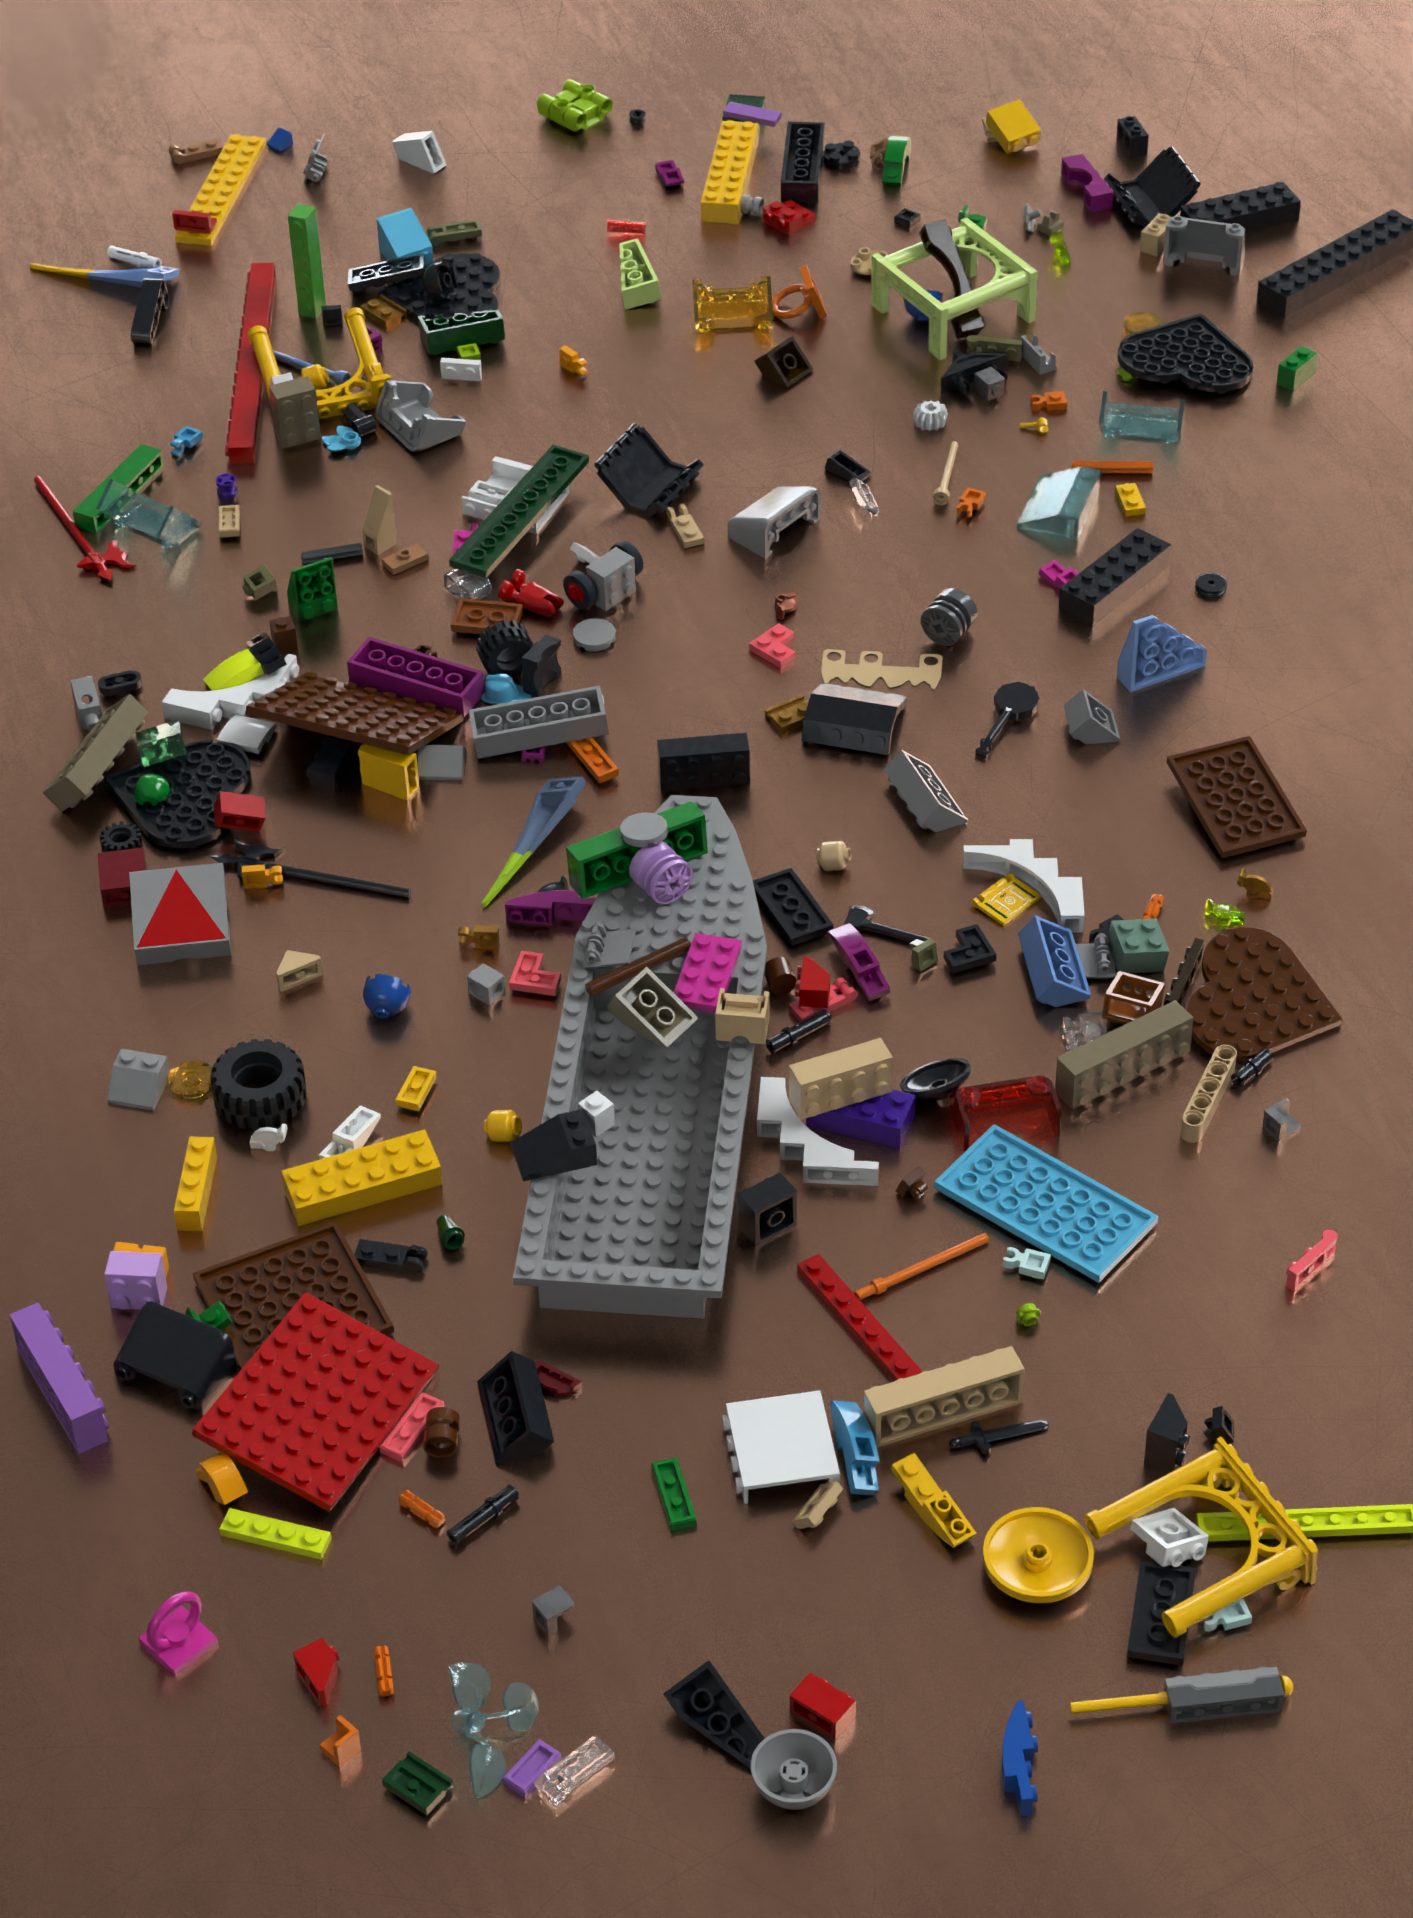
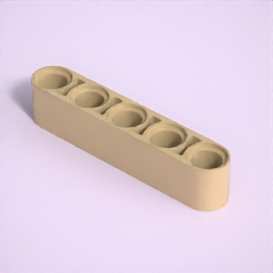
M1220 1045L1215 1049L1183 1114L1181 1137L1184 1141L1196 1143L1203 1138L1231 1081V1075L1235 1072L1237 1051L1234 1047Z

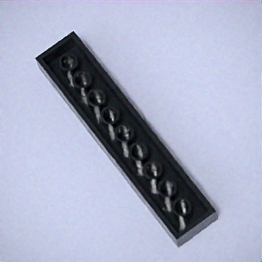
M1394 209L1382 214L1258 281L1257 301L1283 317L1293 314L1413 248V219L1404 216Z

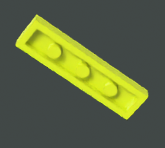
M229 1508L219 1528L220 1536L320 1560L323 1559L332 1539L331 1532L232 1508Z

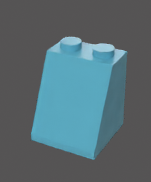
M412 208L376 218L379 251L388 261L424 253L425 265L434 261L432 244Z

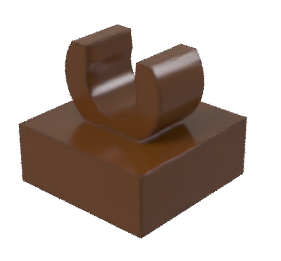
M920 1166L916 1167L901 1180L895 1191L902 1198L910 1192L914 1199L919 1200L928 1189V1186L921 1181L926 1172Z

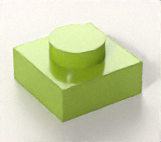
M476 343L457 346L459 359L481 360V354Z

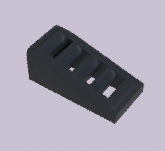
M840 449L827 459L824 468L856 484L861 483L871 475V471Z

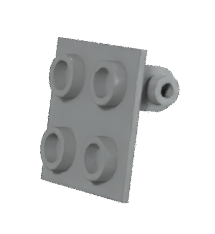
M323 134L321 140H316L308 163L303 171V174L306 175L303 182H306L307 178L314 182L321 180L325 167L328 164L327 157L318 154L325 134Z
M595 922L590 928L591 934L588 937L582 968L588 969L629 964L636 929L606 932L602 923Z
M1103 933L1095 937L1093 944H1076L1086 978L1116 977L1115 963L1108 947L1109 938Z

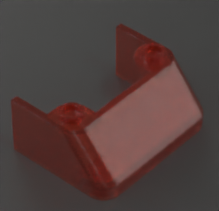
M1038 1075L962 1087L949 1095V1109L963 1151L969 1148L970 1123L967 1117L968 1113L1043 1102L1055 1137L1060 1136L1062 1108L1052 1081L1046 1076Z

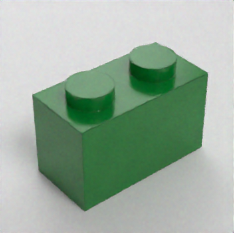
M1303 346L1296 349L1279 363L1277 384L1292 391L1297 389L1316 373L1318 353Z

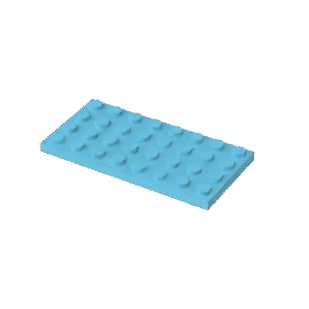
M995 1124L934 1181V1189L1042 1251L1051 1254L1054 1258L1098 1283L1158 1223V1215Z

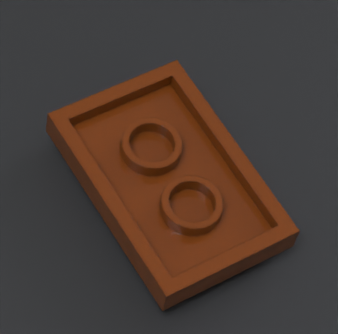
M460 598L450 624L451 631L481 634L482 631L485 632L487 630L486 627L489 625L493 626L495 622L501 623L503 620H508V622L514 620L518 624L523 613V604Z

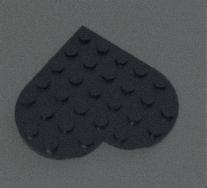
M447 253L443 257L427 264L425 269L438 261L450 262L447 264L449 267H454L458 281V288H455L453 293H456V296L453 299H432L422 287L421 281L423 276L419 279H405L378 292L379 295L382 294L405 308L407 315L417 321L418 316H425V319H434V315L443 314L445 318L453 317L454 313L472 316V312L499 309L498 300L493 292L499 287L500 271L494 261L481 256L480 253Z
M1202 313L1130 334L1120 342L1117 352V360L1120 366L1131 374L1133 378H1141L1164 384L1181 380L1191 389L1219 394L1242 388L1250 381L1253 373L1251 357Z
M202 740L183 745L104 778L107 787L150 840L165 847L194 849L197 846L216 840L225 831L226 828L215 827L214 804L220 791L241 793L250 780L251 769L247 755L239 747L225 742L223 745L213 743V740ZM145 774L162 776L169 783V796L165 801L159 802L155 806L151 802H145L143 805H140L134 799V788L138 779Z

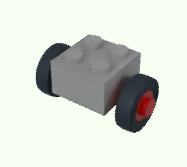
M625 540L617 542L608 553L586 566V574L574 571L564 578L563 587L568 599L580 609H586L595 604L605 611L609 610L636 591L635 576L643 570L642 556L632 543Z

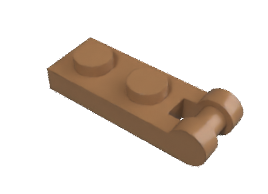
M217 138L199 143H190L181 147L172 145L168 151L176 164L220 155L223 147Z

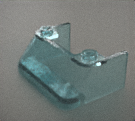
M1103 391L1099 417L1100 431L1107 437L1124 435L1165 440L1166 443L1176 444L1177 441L1182 439L1186 418L1185 400L1181 399L1180 409L1109 402L1107 391Z
M112 479L109 480L96 508L114 518L113 523L123 528L125 525L131 526L162 540L160 544L170 549L173 546L178 547L195 534L202 524L173 506L167 507L142 496Z

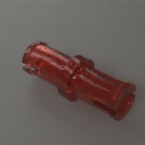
M625 219V221L608 220L607 232L624 233V235H628V233L645 235L646 222H629V220Z

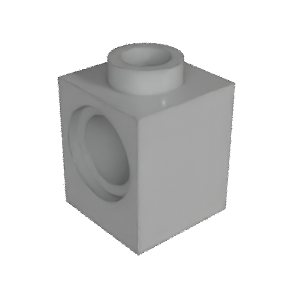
M484 963L475 970H472L467 976L468 993L488 1005H491L505 993L504 975Z

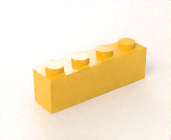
M189 1136L174 1207L177 1231H203L217 1162L214 1137Z

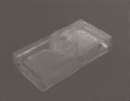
M853 477L849 483L855 494L856 502L875 516L880 510L868 485Z

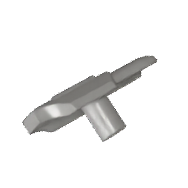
M1027 203L1024 209V219L1027 231L1032 233L1034 231L1035 219L1042 216L1040 209L1032 211Z

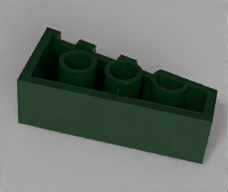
M499 310L472 312V316L454 313L453 317L446 318L443 317V314L434 315V319H425V316H418L420 338L429 354L438 355L445 351H457V346L476 343L478 347L481 344L498 343L501 340H505L504 322Z

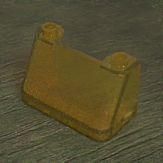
M770 276L761 277V281L756 285L755 282H751V287L712 289V284H708V287L702 284V279L692 280L695 328L700 332L751 328L768 329L773 324Z

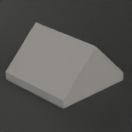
M424 745L419 748L417 761L419 780L462 781L466 747Z

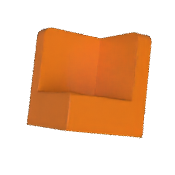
M341 1715L335 1718L337 1731L320 1744L321 1752L339 1768L361 1751L359 1731Z

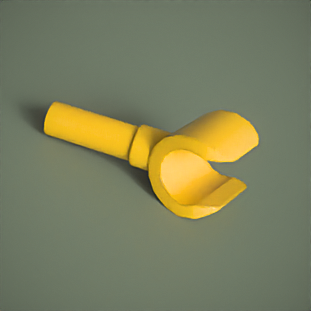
M1043 417L1033 423H1020V428H1037L1041 434L1049 431L1047 420Z

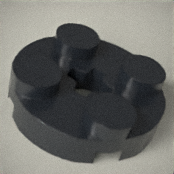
M852 141L835 144L828 143L825 145L823 152V161L829 167L830 164L835 165V169H850L856 166L857 161L860 162V150L854 146Z

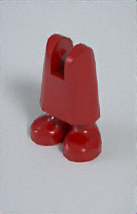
M520 569L515 570L510 582L507 580L503 581L498 590V598L500 600L523 604L524 609L546 617L554 615L555 611L559 610L564 604L562 598L536 582L531 581L526 584V574Z

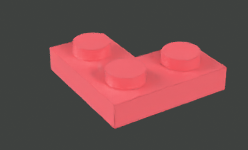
M778 623L750 642L749 650L781 669L796 658V652L785 646L794 640V632Z
M521 950L509 981V990L556 996L561 982V973L541 970L544 962V953Z

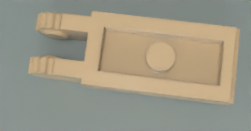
M684 504L679 505L680 516L676 517L674 509L668 507L666 510L668 519L683 547L688 548L704 544V536L692 516L688 514L687 507Z

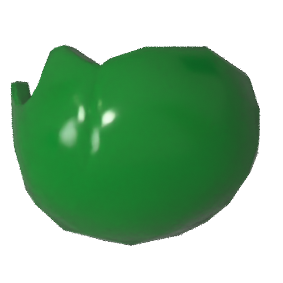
M145 774L138 779L135 785L134 799L140 805H143L145 802H151L155 806L157 803L165 801L169 796V783L160 775Z

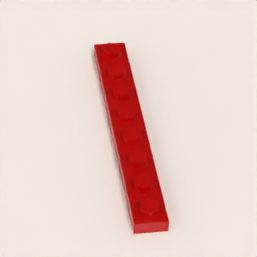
M819 1253L797 1264L799 1274L893 1381L923 1372Z

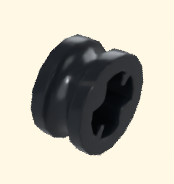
M641 109L630 111V123L634 125L645 123V111Z

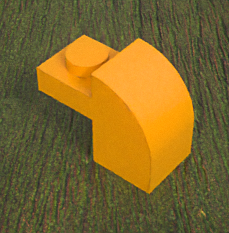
M222 1452L200 1462V1467L195 1469L198 1478L208 1482L216 1502L226 1505L248 1493L235 1464L229 1456Z

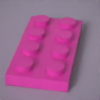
M699 933L694 934L674 990V994L689 1009L716 1013L720 988H725V993L728 990L742 949V940Z

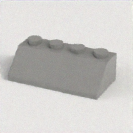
M901 750L884 768L889 776L888 781L898 789V796L907 802V809L917 817L916 822L923 829L929 828L938 832L965 824L968 821L929 764Z

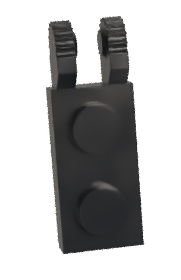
M360 1239L354 1255L361 1266L401 1272L403 1270L419 1272L423 1270L424 1264L422 1260L427 1258L428 1252L426 1248L417 1245L409 1247Z

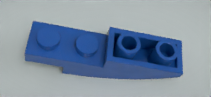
M1023 1700L1017 1701L1006 1725L1002 1751V1783L1004 1793L1016 1792L1020 1815L1027 1816L1032 1815L1033 1803L1038 1801L1036 1786L1030 1785L1029 1778H1032L1031 1765H1033L1034 1753L1038 1752L1036 1735H1031L1030 1729L1033 1728L1032 1715L1030 1711L1025 1710Z

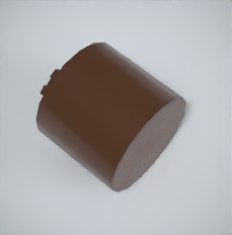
M776 957L766 962L764 976L771 992L777 995L791 992L795 988L797 979L788 959Z

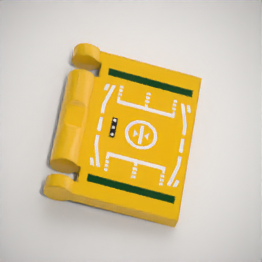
M1009 872L1005 875V878H1001L979 894L978 898L972 899L971 905L1004 926L1041 899V895Z

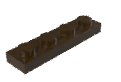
M1195 938L1192 946L1187 947L1184 956L1185 962H1180L1177 973L1178 978H1173L1170 989L1171 994H1166L1163 1006L1175 1000L1182 1005L1203 958L1204 940Z

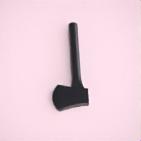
M861 905L849 906L848 916L844 922V925L848 923L853 925L858 932L860 930L872 931L910 943L916 939L921 941L929 939L872 922L870 919L874 916V912L870 908Z

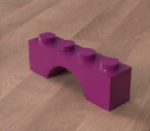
M1083 154L1062 158L1061 175L1068 184L1085 186L1084 204L1089 211L1093 213L1111 209L1114 192L1106 184V181L1102 179L1098 171L1094 169L1090 161Z

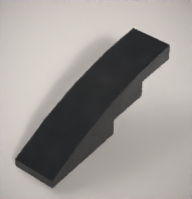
M265 632L246 642L267 675L287 665L283 656Z

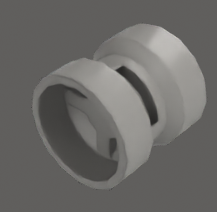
M744 195L741 200V213H753L754 216L760 217L763 212L764 198L756 197L754 199L750 195Z

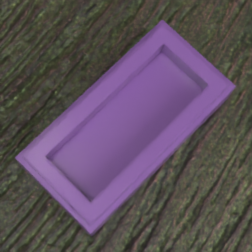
M539 1739L503 1777V1784L526 1798L562 1760V1754Z

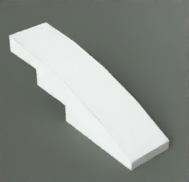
M359 1106L333 1132V1141L319 1154V1160L363 1147L380 1120L381 1114Z

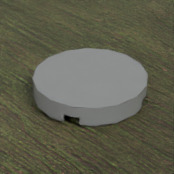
M599 618L583 620L573 629L574 643L579 648L580 646L585 647L587 651L605 650L616 640L615 627L607 620Z
M645 812L631 815L623 820L620 825L621 836L624 842L635 847H647L648 843L653 842L654 845L659 844L668 834L667 821L655 813Z

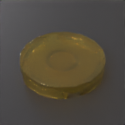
M1149 312L1132 313L1124 320V332L1130 335L1163 325V320Z
M200 1060L181 1062L180 1066L176 1069L173 1067L167 1076L169 1090L174 1096L183 1100H198L209 1095L212 1092L210 1079L212 1068L208 1063Z

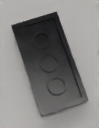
M424 253L349 269V291L355 290L360 292L372 286L378 288L386 283L392 282L396 284L409 278H421L425 272Z
M792 867L753 880L757 899L791 946L822 936L834 929V924Z
M1141 1560L1127 1657L1183 1666L1188 1628L1186 1633L1174 1638L1166 1629L1161 1614L1193 1596L1195 1568L1174 1567L1172 1565L1162 1567L1159 1563Z

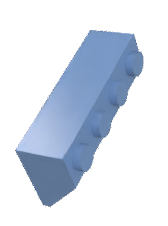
M1034 915L1021 929L1018 936L1037 1000L1054 1007L1088 1000L1091 997V992L1072 930Z

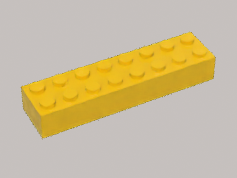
M732 120L722 121L701 199V222L739 224L741 200L747 192L759 143V123L750 121L734 122Z

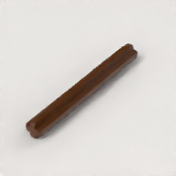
M686 937L681 938L629 964L591 980L585 984L586 992L590 996H594L637 976L646 967L652 969L689 951L691 942Z

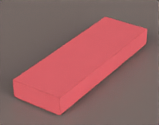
M421 1392L379 1447L380 1453L403 1463L424 1436L426 1414L435 1407H445L444 1401Z

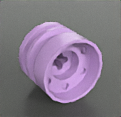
M661 841L655 845L654 842L649 843L647 847H642L636 853L629 867V875L655 902L669 904L686 892L693 878V870L667 843Z

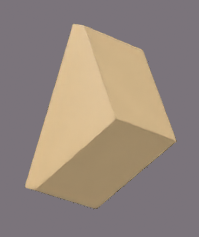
M287 950L276 972L278 990L283 992L322 976L320 956Z

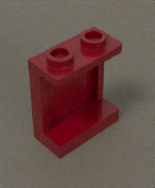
M144 847L97 853L103 907L131 904L129 872L146 870Z

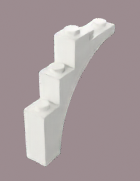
M288 654L284 658L287 665L240 686L205 692L171 689L162 701L164 719L212 730L222 717L230 719L235 715L249 717L250 715L245 714L246 705L285 685V683L292 681L298 676L299 665H297L296 655Z
M1010 839L1009 845H964L963 869L985 870L1006 875L1009 872L1012 873L1014 877L1041 895L1051 907L1058 925L1072 930V933H1083L1085 915L1082 877H1058L1057 858H1034L1033 839Z

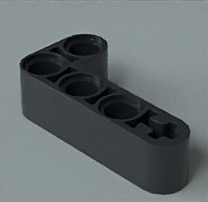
M143 279L131 328L132 343L153 344L161 309H167L169 304V295L164 279Z

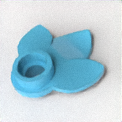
M345 426L337 427V435L322 437L323 443L328 446L327 450L341 451L346 448L355 449L361 444V438L358 436V433Z

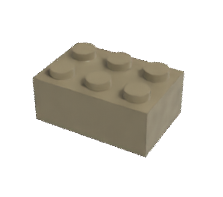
M305 376L270 385L274 433L282 449L321 439L316 389L309 377Z

